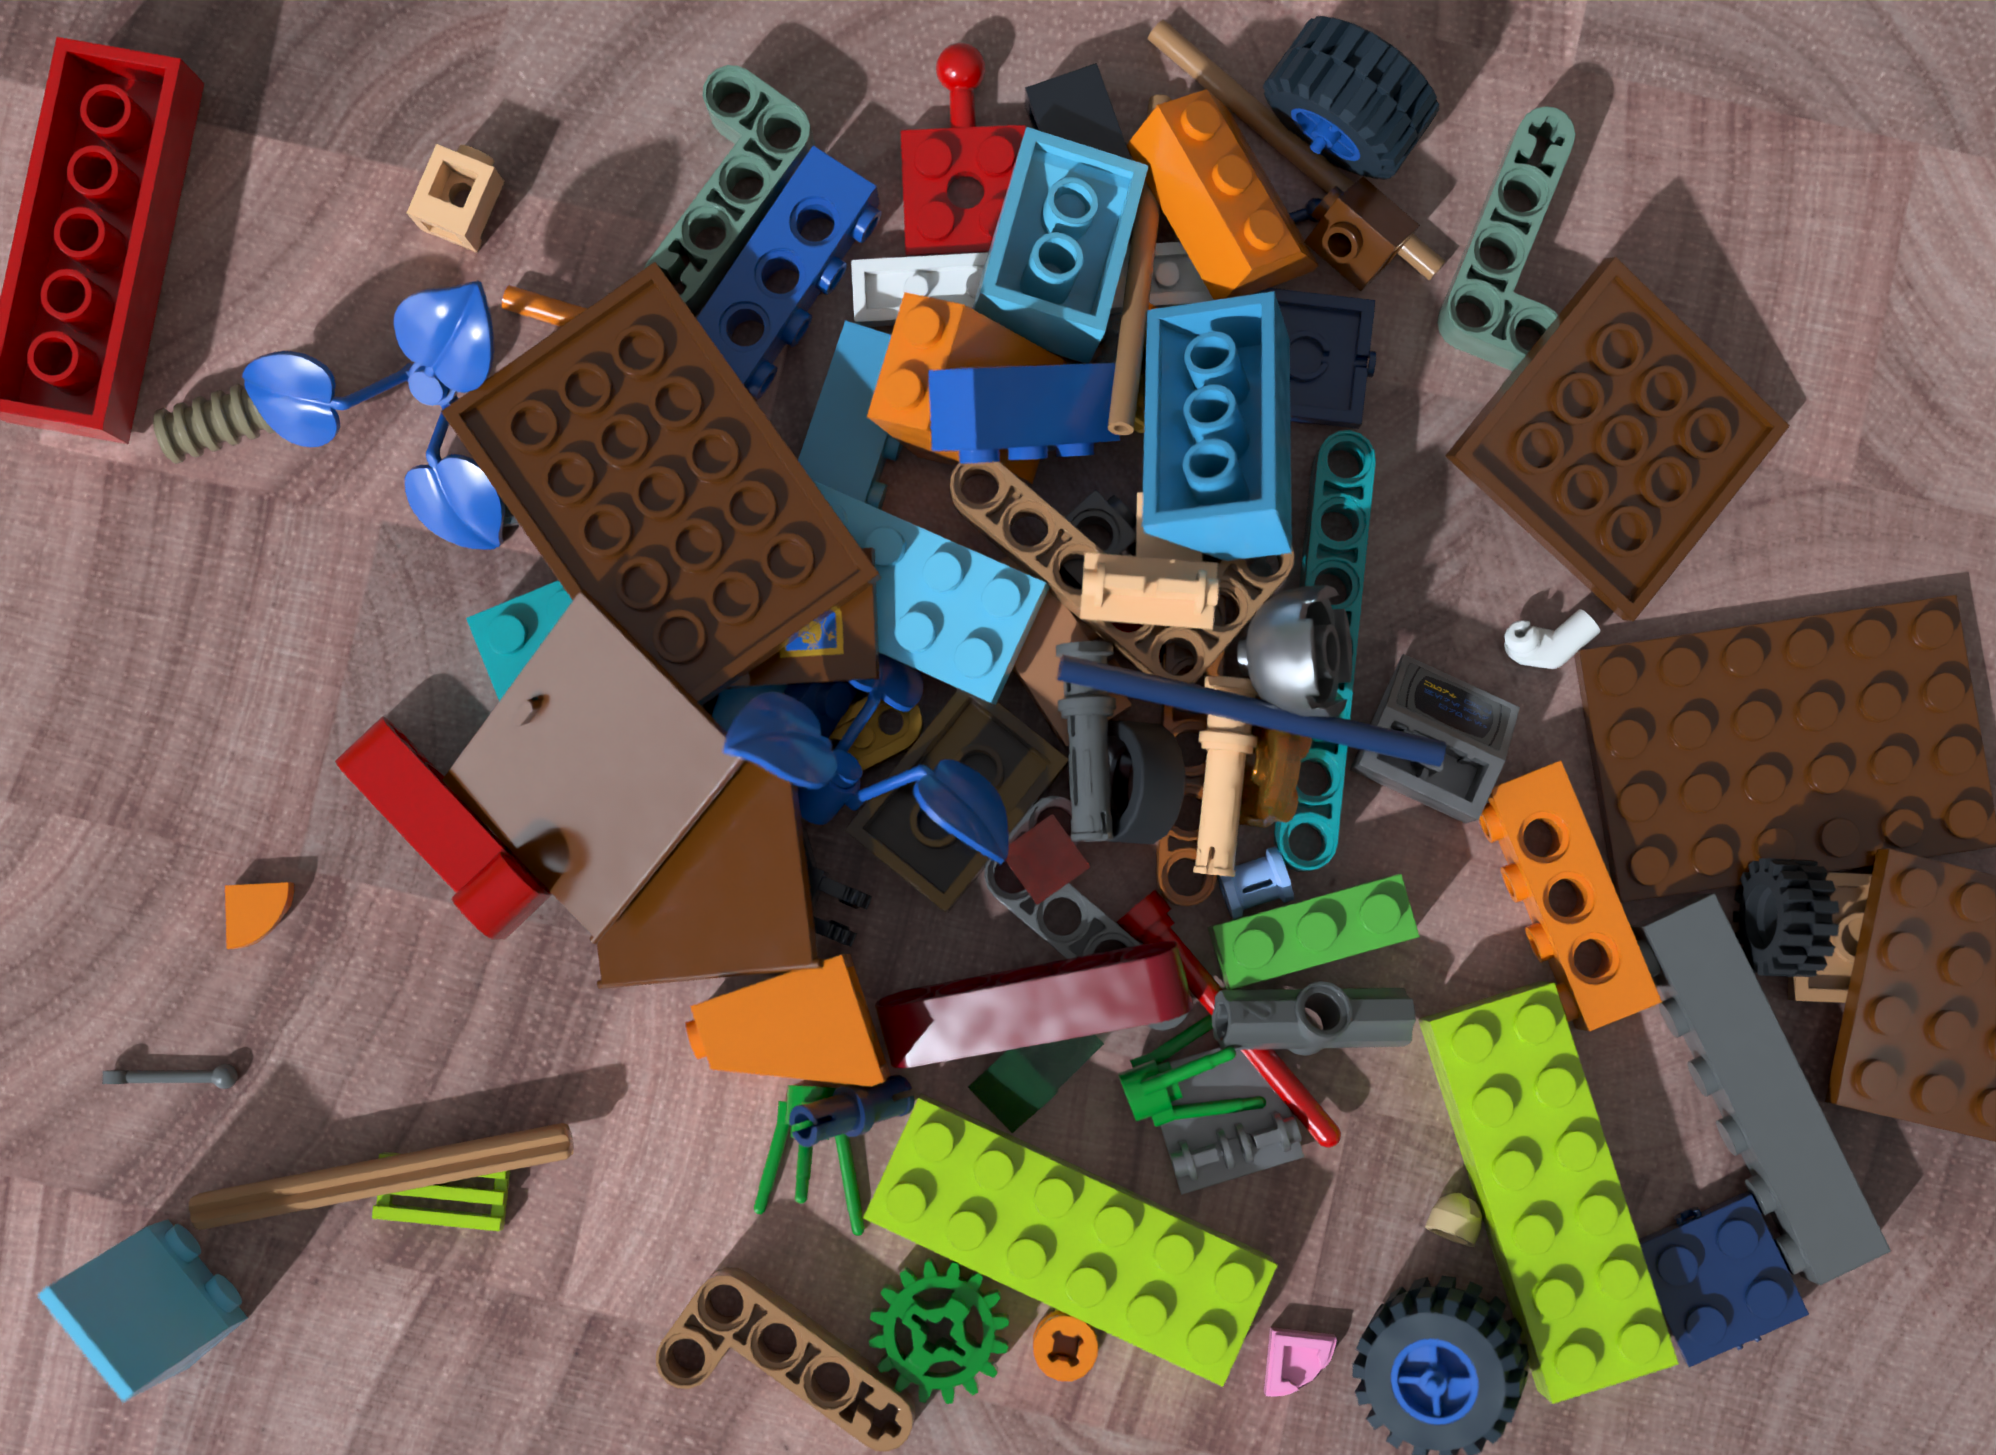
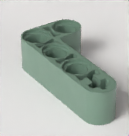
M726 65L714 70L707 77L703 86V99L713 126L721 135L735 145L644 267L645 269L653 262H656L671 284L677 285L681 281L685 291L680 297L694 316L702 310L811 147L815 146L806 113L798 105L753 73L735 65ZM743 93L750 97L747 106L736 113H727L719 109L721 101L729 94ZM783 128H792L801 134L798 142L787 149H777L769 144L771 136L777 130ZM754 177L763 182L760 193L753 198L739 199L732 195L735 184L741 179ZM719 227L726 231L723 243L717 248L702 250L695 246V240L703 229ZM687 255L695 267L691 263L686 267L682 256Z
M1545 106L1535 108L1526 114L1509 141L1444 298L1437 320L1439 333L1446 343L1510 371H1514L1529 352L1517 342L1515 336L1516 328L1522 326L1531 327L1542 336L1558 316L1548 306L1514 293L1520 274L1574 145L1576 134L1573 122L1566 113L1558 108ZM1538 135L1547 139L1545 143L1546 152L1535 167L1526 163L1533 153L1537 140L1535 136ZM1514 189L1526 194L1531 203V210L1519 212L1511 209L1504 200L1503 192ZM1493 246L1502 250L1507 257L1508 267L1497 270L1485 265L1480 257V248ZM1471 303L1479 307L1484 314V326L1473 328L1463 324L1457 317L1456 305Z

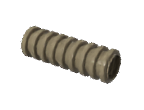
M240 384L233 385L230 388L229 394H225L222 390L214 391L211 394L210 400H206L203 396L196 397L192 400V406L189 407L184 402L177 403L173 406V412H169L165 408L155 411L153 419L158 443L165 456L175 464L183 462L186 454H190L194 458L202 456L204 448L207 447L213 452L219 451L223 448V442L226 441L232 446L240 444L242 436L245 435L250 440L256 439L260 436V430L263 429L269 434L275 433L255 407L246 389Z

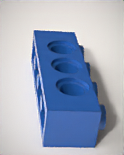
M815 146L811 147L696 318L748 392L756 399L762 397L774 380L778 367L773 365L784 346L788 344L794 347L807 331L813 317L808 313V310L820 292L829 295L840 282L847 268V263L842 259L855 240L863 244L870 237L882 214V211L877 209L880 204L877 186ZM815 218L827 219L834 224V229L826 239L814 242L801 236L804 225ZM788 269L799 275L797 285L787 293L777 294L766 288L768 279L778 270ZM745 321H756L764 326V333L757 343L750 346H740L732 342V334L739 324Z

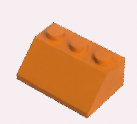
M1208 89L1158 104L1128 142L1127 148L1134 161L1149 165L1145 181L1213 300L1251 295L1313 272L1319 264L1308 245L1304 243L1305 240L1229 109Z

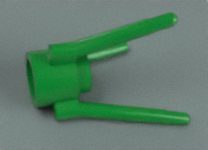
M1210 1014L1152 1052L1131 1059L1132 1068L1118 1073L1136 1122L1151 1117L1155 1127L1179 1119L1262 1109L1266 1106L1267 1102L1264 1097L1255 1096L1172 1105L1171 1102L1183 1098L1178 1082L1213 1069L1215 1066L1233 1060L1236 1057V1050L1233 1047H1227L1173 1069L1169 1061L1158 1065L1212 1030V1016Z
M788 1085L787 1101H778L777 1124L754 1203V1212L756 1214H763L766 1210L790 1127L791 1138H794L792 1135L793 1131L813 1125V1122L808 1120L790 1126V1112L797 1105L808 1104L831 1097L837 1088ZM842 1134L836 1136L835 1141L852 1232L854 1235L860 1236L864 1233V1223L850 1137ZM799 1144L795 1200L802 1204L808 1198L813 1146L803 1147Z

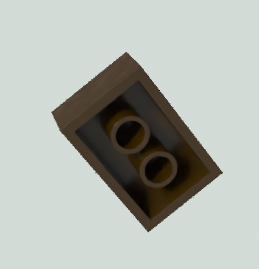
M958 689L887 778L918 765L928 766L934 771L936 765L944 759H951L965 764L986 778L1000 795L1006 809L1009 836L1032 806L1041 799L1066 768L1069 759L998 702L994 705ZM912 781L869 799L845 828V831L944 912L949 913L985 868L990 858L945 830L923 810L914 795V786L918 781Z

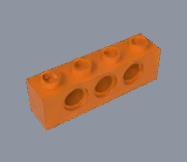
M1562 761L1548 764L1494 786L1479 818V823L1490 843L1498 841L1508 864L1501 867L1504 884L1515 903L1522 900L1532 922V925L1525 927L1527 939L1538 961L1542 963L1548 960L1557 982L1556 988L1567 1022L1573 1021L1575 1028L1578 1030L1592 1031L1662 1003ZM1533 820L1545 824L1552 835L1551 847L1542 857L1532 854L1524 843V831ZM1559 880L1568 882L1574 888L1577 896L1575 908L1565 917L1554 912L1549 903L1550 889ZM1590 940L1600 950L1601 964L1594 974L1586 977L1577 970L1574 964V952L1581 942Z

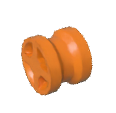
M1058 1309L1047 1313L1038 1322L1033 1334V1355L1038 1367L1046 1376L1057 1381L1071 1382L1084 1377L1093 1368L1098 1356V1341L1094 1327ZM1057 1353H1059V1354H1061V1355H1067L1068 1357H1063V1356H1060V1355H1056V1356H1054V1357H1052V1356L1055 1355V1354H1057Z

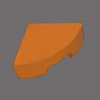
M295 883L225 885L226 948L240 949L249 947L260 942L274 930L291 907Z

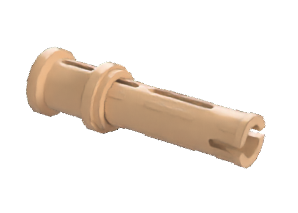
M1222 676L1205 677L1204 687L1255 698V695H1258L1250 679ZM1208 715L1207 728L1199 733V742L1202 743L1201 749L1207 750L1196 864L1193 868V873L1235 877L1236 871L1234 866L1246 754H1253V748H1257V737L1252 735V724Z

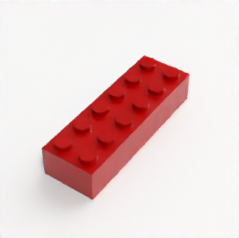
M56 37L0 297V420L6 423L129 445L205 84L181 58Z

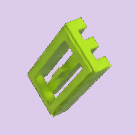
M383 1152L379 1154V1158L399 1155V1153ZM510 1170L478 1176L494 1178V1190L436 1184L377 1196L376 1205L373 1206L372 1219L500 1232L504 1229ZM393 1195L492 1204L491 1214L393 1205L392 1200Z

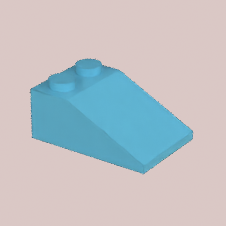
M1026 127L972 309L1051 353L1089 364L1106 330L1149 165Z
M168 1219L143 1228L52 1283L37 1295L123 1402L189 1369L248 1319L239 1307L242 1299L233 1284L220 1274L214 1276L198 1257L201 1254V1247L194 1236L179 1224L173 1226Z

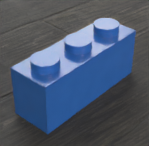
M1116 363L928 370L932 451H959L960 463L1000 462L999 449L1008 448L1009 460L1048 458L1047 446L1055 445L1056 457L1094 455V442L1120 441V435L1108 430Z

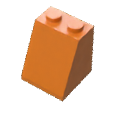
M904 292L867 417L917 457L957 466L960 463L959 451H932L928 370L1068 365V363L964 304ZM1008 448L999 449L1000 463L1022 482L1033 484L1040 459L1009 460Z
M843 954L824 960L823 968L792 971L692 1005L690 1008L694 1019L685 1022L686 1032L697 1060L707 1057L711 1070L865 1086L882 1083L891 1075L851 954Z

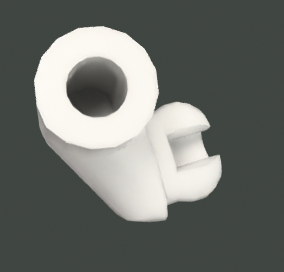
M1578 609L1555 630L1530 626V621L1520 620L1512 623L1505 632V651L1512 660L1520 665L1557 669L1600 633V629L1592 617L1581 609Z

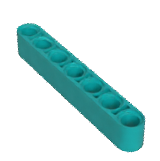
M1345 430L1328 436L1320 446L1312 462L1299 587L1315 586L1316 577L1323 574L1337 576L1346 587L1345 601L1341 604L1331 605L1332 610L1345 609L1349 622L1352 643L1351 682L1338 683L1335 700L1347 699L1345 709L1338 717L1350 720L1376 459L1375 450L1366 437L1361 433ZM1338 450L1349 452L1358 462V475L1352 478L1336 476L1328 466V454ZM1329 512H1337L1346 516L1352 525L1353 533L1351 538L1338 542L1327 537L1321 528L1322 516ZM1284 732L1273 842L1274 846H1277L1284 864L1288 869L1298 872L1312 871L1328 864L1335 855L1338 845L1347 746ZM1311 761L1324 768L1328 783L1325 791L1320 796L1306 795L1298 788L1295 774L1302 762ZM1305 824L1313 827L1321 838L1320 851L1312 860L1305 861L1299 859L1292 853L1289 847L1290 833L1297 825Z

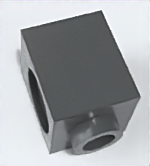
M1095 489L1065 517L1078 530L1088 524H1097L1105 528L1111 537V545L1104 551L1106 554L1126 556L1136 546V532L1133 528L1137 525V518L1115 495H1112L1106 501ZM1047 534L1039 541V544L1045 539ZM1075 558L1068 560L1062 565L1059 573L1074 589H1082L1084 559Z

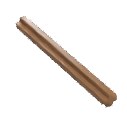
M559 1123L198 1193L189 1200L190 1219L195 1229L204 1230L566 1160L573 1155L574 1151L572 1133L568 1124Z

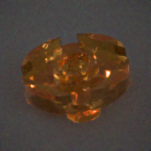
M1252 725V735L1257 737V748H1253V754H1246L1239 825L1266 828L1275 821L1288 823L1292 820L1297 810L1298 793L1296 786L1301 759L1305 758L1308 754L1312 738Z

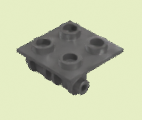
M1218 1047L1170 1062L1172 1069L1205 1055L1220 1051L1221 1048ZM1236 1050V1057L1233 1060L1178 1082L1183 1098L1171 1103L1172 1105L1262 1096L1267 1102L1264 1108L1238 1113L1179 1119L1160 1126L1181 1195L1304 1158L1300 1144L1302 1138L1294 1115H1291L1288 1106L1241 1050Z

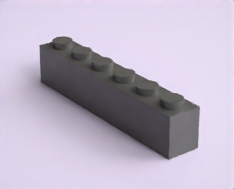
M1715 893L1698 894L1631 926L1651 977L1655 978L1665 998L1662 1003H1659L1661 1015L1667 1027L1676 1038L1684 1037L1694 1059L1687 1062L1689 1072L1696 1086L1705 1097L1712 1094L1723 1117L1716 1121L1720 1136L1734 1156L1742 1155L1752 1176L1745 1180L1746 1188L1752 1194L1760 1212L1763 1215L1770 1213L1781 1235L1774 1239V1242L1789 1272L1793 1275L1799 1273L1802 1278L1822 1285L1891 1252Z

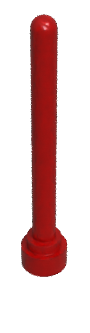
M1155 889L1116 923L1135 940L1138 938L1143 945L1162 941L1177 942L1189 990L1212 1016L1215 996L1223 989L1173 931L1171 926L1175 922L1167 914L1172 908ZM1273 1049L1241 1050L1321 1146L1331 1148L1339 1143L1341 1139L1339 1127Z

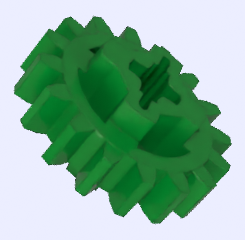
M927 1258L924 1265V1275L917 1277L906 1266L900 1271L901 1282L904 1287L899 1290L892 1285L885 1284L881 1289L880 1294L890 1306L889 1308L879 1307L872 1309L870 1319L877 1324L883 1325L884 1329L870 1336L869 1347L886 1349L887 1354L878 1362L877 1368L880 1373L893 1368L899 1371L895 1390L901 1392L913 1382L919 1385V1402L926 1403L932 1389H941L942 1397L946 1404H951L954 1400L956 1386L962 1384L973 1396L979 1392L976 1377L979 1371L993 1378L998 1373V1366L989 1356L991 1353H1007L1009 1342L1000 1336H996L995 1331L1009 1325V1314L992 1312L991 1308L1001 1299V1293L998 1289L989 1290L984 1294L979 1290L983 1274L975 1271L968 1279L959 1276L960 1264L953 1260L948 1267L947 1273L938 1272L933 1258ZM930 1288L952 1289L945 1299L926 1301L919 1295L915 1296V1294ZM973 1305L978 1310L983 1324L981 1344L976 1341L973 1335L967 1332L965 1317ZM897 1316L902 1319L904 1325L911 1329L913 1345L906 1356L902 1352L897 1340ZM944 1316L952 1321L950 1334L954 1339L950 1341L947 1338L941 1337L935 1344L929 1342L926 1339L929 1326L924 1321L928 1319L937 1324ZM950 1360L961 1366L959 1369L945 1373L927 1371L932 1363Z

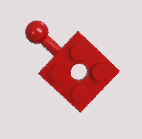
M967 43L949 45L940 53L936 63L938 80L945 89L950 91L951 128L900 130L906 257L989 252L1026 130V125L976 127L974 90L984 79L986 65L980 51ZM971 177L979 181L984 189V196L980 203L968 209L955 206L948 198V189L956 179Z

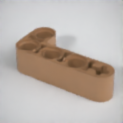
M726 1267L714 1272L695 1293L657 1349L656 1366L659 1375L671 1386L678 1389H691L701 1385L710 1376L731 1347L863 1445L875 1451L888 1452L899 1448L908 1439L913 1427L915 1403L912 1395L906 1388L901 1392L895 1390L897 1382L885 1372L880 1373L877 1366L751 1274L739 1268ZM721 1284L735 1287L741 1293L744 1301L742 1312L735 1316H724L718 1313L711 1301L713 1288ZM773 1323H782L789 1326L797 1339L796 1348L787 1354H776L770 1351L763 1340L764 1328ZM692 1339L698 1342L705 1353L704 1366L698 1369L682 1367L676 1361L673 1354L675 1341ZM836 1362L847 1370L850 1385L840 1392H828L817 1383L815 1369L820 1364ZM862 1381L870 1385L864 1399L865 1401L880 1410L884 1409L888 1403L898 1408L895 1417L898 1426L889 1421L884 1424L882 1429L872 1423L875 1410L861 1399L855 1412L847 1407L854 1401Z

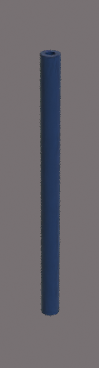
M1062 655L1058 667V681L1440 767L1446 753L1445 741L1340 717L1301 716L1280 709L1265 700L1069 655Z

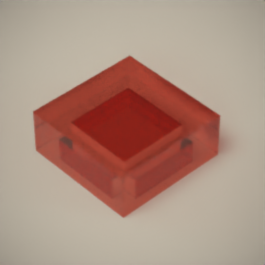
M1053 814L1009 844V853L1005 860L1036 905L1090 868V865Z

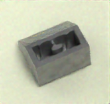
M1403 654L1372 719L1371 725L1445 741L1446 753L1443 763L1440 767L1359 749L1350 770L1463 823L1477 821L1506 761L1520 707Z

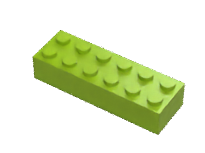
M1538 981L1418 1019L1468 1177L1482 1214V1220L1513 1317H1516L1522 1328L1520 1338L1522 1344H1527L1528 1363L1537 1391L1552 1404L1679 1365L1555 982Z
M922 1093L918 1097L863 1219L1222 1387L1227 1380L1278 1266L1272 1257L1266 1253Z

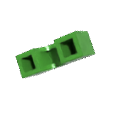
M1401 874L1376 879L1301 902L1207 927L1224 987L1230 990L1420 937Z

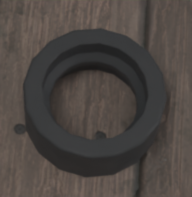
M1124 720L1108 721L1110 803L1114 840H1109V842L1154 844L1169 833L1180 812L1185 787V768L1182 750L1173 733L1161 724ZM1131 765H1133V790L1129 801L1128 778Z

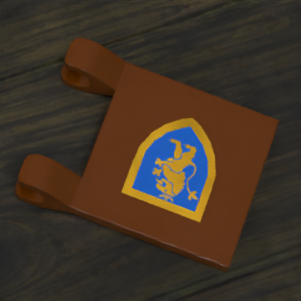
M872 547L861 548L876 569L875 549ZM876 583L725 690L757 686L878 680L879 650Z

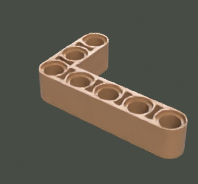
M1000 462L958 463L951 474L950 482L953 504L958 513L1027 574L1047 583L1050 586L1048 592L1080 619L1082 589H1072L1065 585L1061 580L1059 570L1068 560L1075 558L1085 559V553H1106ZM975 475H986L996 482L999 489L996 496L989 502L983 504L972 503L962 494V487L966 480ZM1027 516L1035 517L1042 521L1048 532L1040 544L1032 547L1020 545L1013 539L1010 533L1013 524L1020 518ZM1292 548V553L1276 555L1279 564L1278 572L1269 577H1260L1251 573L1246 566L1245 559L1222 560L1217 566V579H1219L1218 595H1224L1229 598L1236 609V620L1227 626L1213 625L1211 630L1144 624L1139 630L1128 633L1116 629L1110 621L1081 620L1106 642L1114 643V649L1139 671L1194 684L1252 619L1258 609L1283 583L1293 567L1294 551ZM1170 643L1183 644L1193 654V670L1181 676L1169 674L1160 665L1158 658L1159 650Z

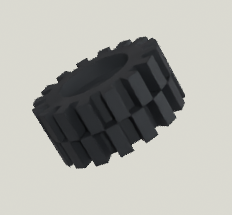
M1759 858V861L1751 862L1748 865L1750 872H1743L1740 878L1744 890L1736 889L1734 900L1740 903L1739 911H1733V922L1739 923L1740 930L1735 932L1739 944L1744 945L1742 950L1753 972L1758 973L1760 976H1816L1817 971H1823L1828 965L1824 956L1832 957L1835 946L1831 943L1830 936H1838L1839 924L1832 923V914L1839 913L1838 901L1830 900V896L1836 889L1833 881H1826L1828 871L1824 866H1818V862L1814 860Z

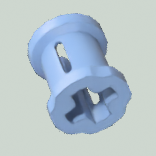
M1277 846L1266 849L1264 857L1234 866L1236 871L1235 877L1217 875L1219 887L1232 920L1243 917V910L1278 898L1284 903L1294 900L1291 881Z

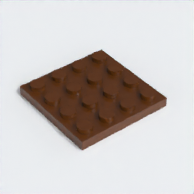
M1617 257L1603 259L1447 452L1445 457L1622 620L1634 622L1790 425Z
M1877 849L1825 1102L1996 1142V875L1892 849Z

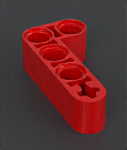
M382 716L335 760L345 776L456 893L451 898L455 906L475 928L489 939L505 940L552 896V893L442 781L444 775L386 717Z

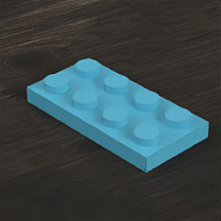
M814 481V484L860 548L872 547L875 549L876 570L881 576V579L876 582L879 653L996 705L1050 586L1039 579Z

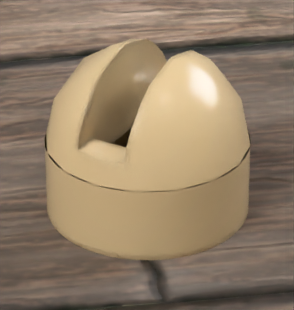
M1450 1193L1438 1199L1431 1210L1425 1228L1452 1242L1474 1247L1481 1230L1482 1214L1479 1205L1472 1199L1467 1198L1461 1193Z

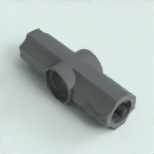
M1323 981L1311 983L1304 989L1221 990L1215 996L1214 1012L1211 1017L1214 1039L1218 1041L1221 1050L1227 1047H1233L1235 1050L1288 1049L1295 1054L1304 1056L1316 1054L1323 1048L1404 1047L1412 1041L1413 1026L1416 1022L1413 999L1409 998L1406 994L1405 988L1341 989L1333 983ZM1304 1008H1309L1316 1012L1321 1019L1323 1030L1317 1029L1306 1019Z

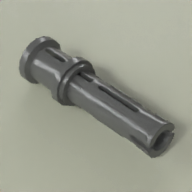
M1104 641L1063 643L1056 645V657L1061 659L1064 654L1108 664V657L1114 654V643ZM1063 682L1064 698L1058 700V712H1061V718L1067 719L1069 734V777L1072 806L1071 841L1095 842L1114 840L1110 803L1108 717L1113 716V710L1116 709V698L1109 696V692Z

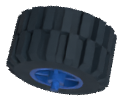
M1316 16L1315 19L1311 18L1263 85L1265 90L1264 96L1275 115L1289 131L1309 144L1313 152L1323 155L1328 161L1342 169L1374 179H1390L1396 174L1439 111V103L1436 100L1437 96L1433 88L1419 69L1404 54L1371 31L1333 17Z
M1442 1276L1436 1287H1431L1428 1277L1414 1280L1409 1291H1406L1401 1286L1390 1294L1385 1305L1381 1303L1362 1334L1356 1348L1359 1354L1353 1362L1352 1377L1361 1379L1355 1394L1359 1405L1371 1404L1372 1408L1366 1419L1374 1430L1385 1425L1390 1430L1386 1441L1398 1449L1402 1441H1405L1414 1446L1412 1455H1428L1430 1450L1439 1451V1455H1457L1460 1448H1463L1467 1455H1477L1482 1452L1486 1440L1494 1444L1504 1434L1507 1423L1512 1422L1527 1381L1528 1371H1525V1367L1529 1359L1527 1344H1518L1522 1328L1516 1317L1508 1321L1502 1318L1507 1305L1497 1296L1489 1303L1479 1297L1483 1289L1482 1286L1470 1281L1466 1291L1456 1288V1277Z

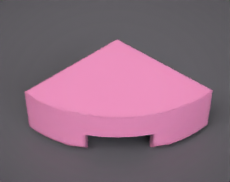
M1270 1327L1264 1394L1266 1396L1292 1394L1311 1382L1329 1364L1335 1350L1337 1337L1334 1334Z

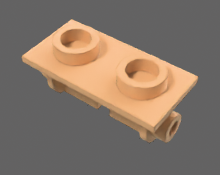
M1085 553L1080 619L1212 630L1214 606L1217 605L1219 579H1217L1218 563Z

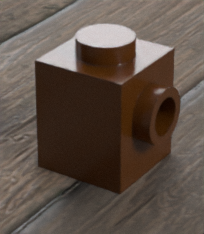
M1362 176L1345 192L1335 186L1323 198L1311 214L1319 223L1304 243L1358 290L1362 291L1386 269L1420 225Z

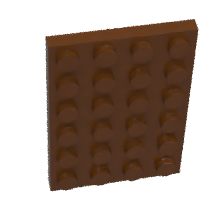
M653 262L493 374L476 390L469 391L441 411L571 599L574 600L580 591L586 590L700 706L881 579L878 571L656 262Z
M1957 595L1579 650L1574 655L1611 881L1621 903L1742 885L1740 878L1743 872H1750L1748 865L1753 861H1759V858L1814 860L1818 862V866H1824L1828 872L1874 865L1877 849H1892L1926 858L1996 847V814Z

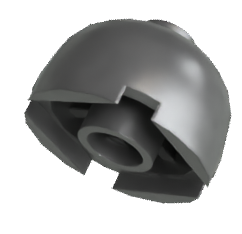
M1321 585L1298 587L1282 591L1267 600L1252 618L1248 628V635L1241 637L1238 644V664L1241 673L1244 676L1250 677L1253 688L1262 700L1301 716L1338 717L1345 709L1347 699L1335 700L1338 683L1351 682L1352 643L1345 609L1332 610L1328 599L1339 595L1335 588Z

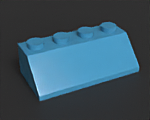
M1274 291L1147 310L1142 526L1147 534L1225 561L1292 553L1290 338Z

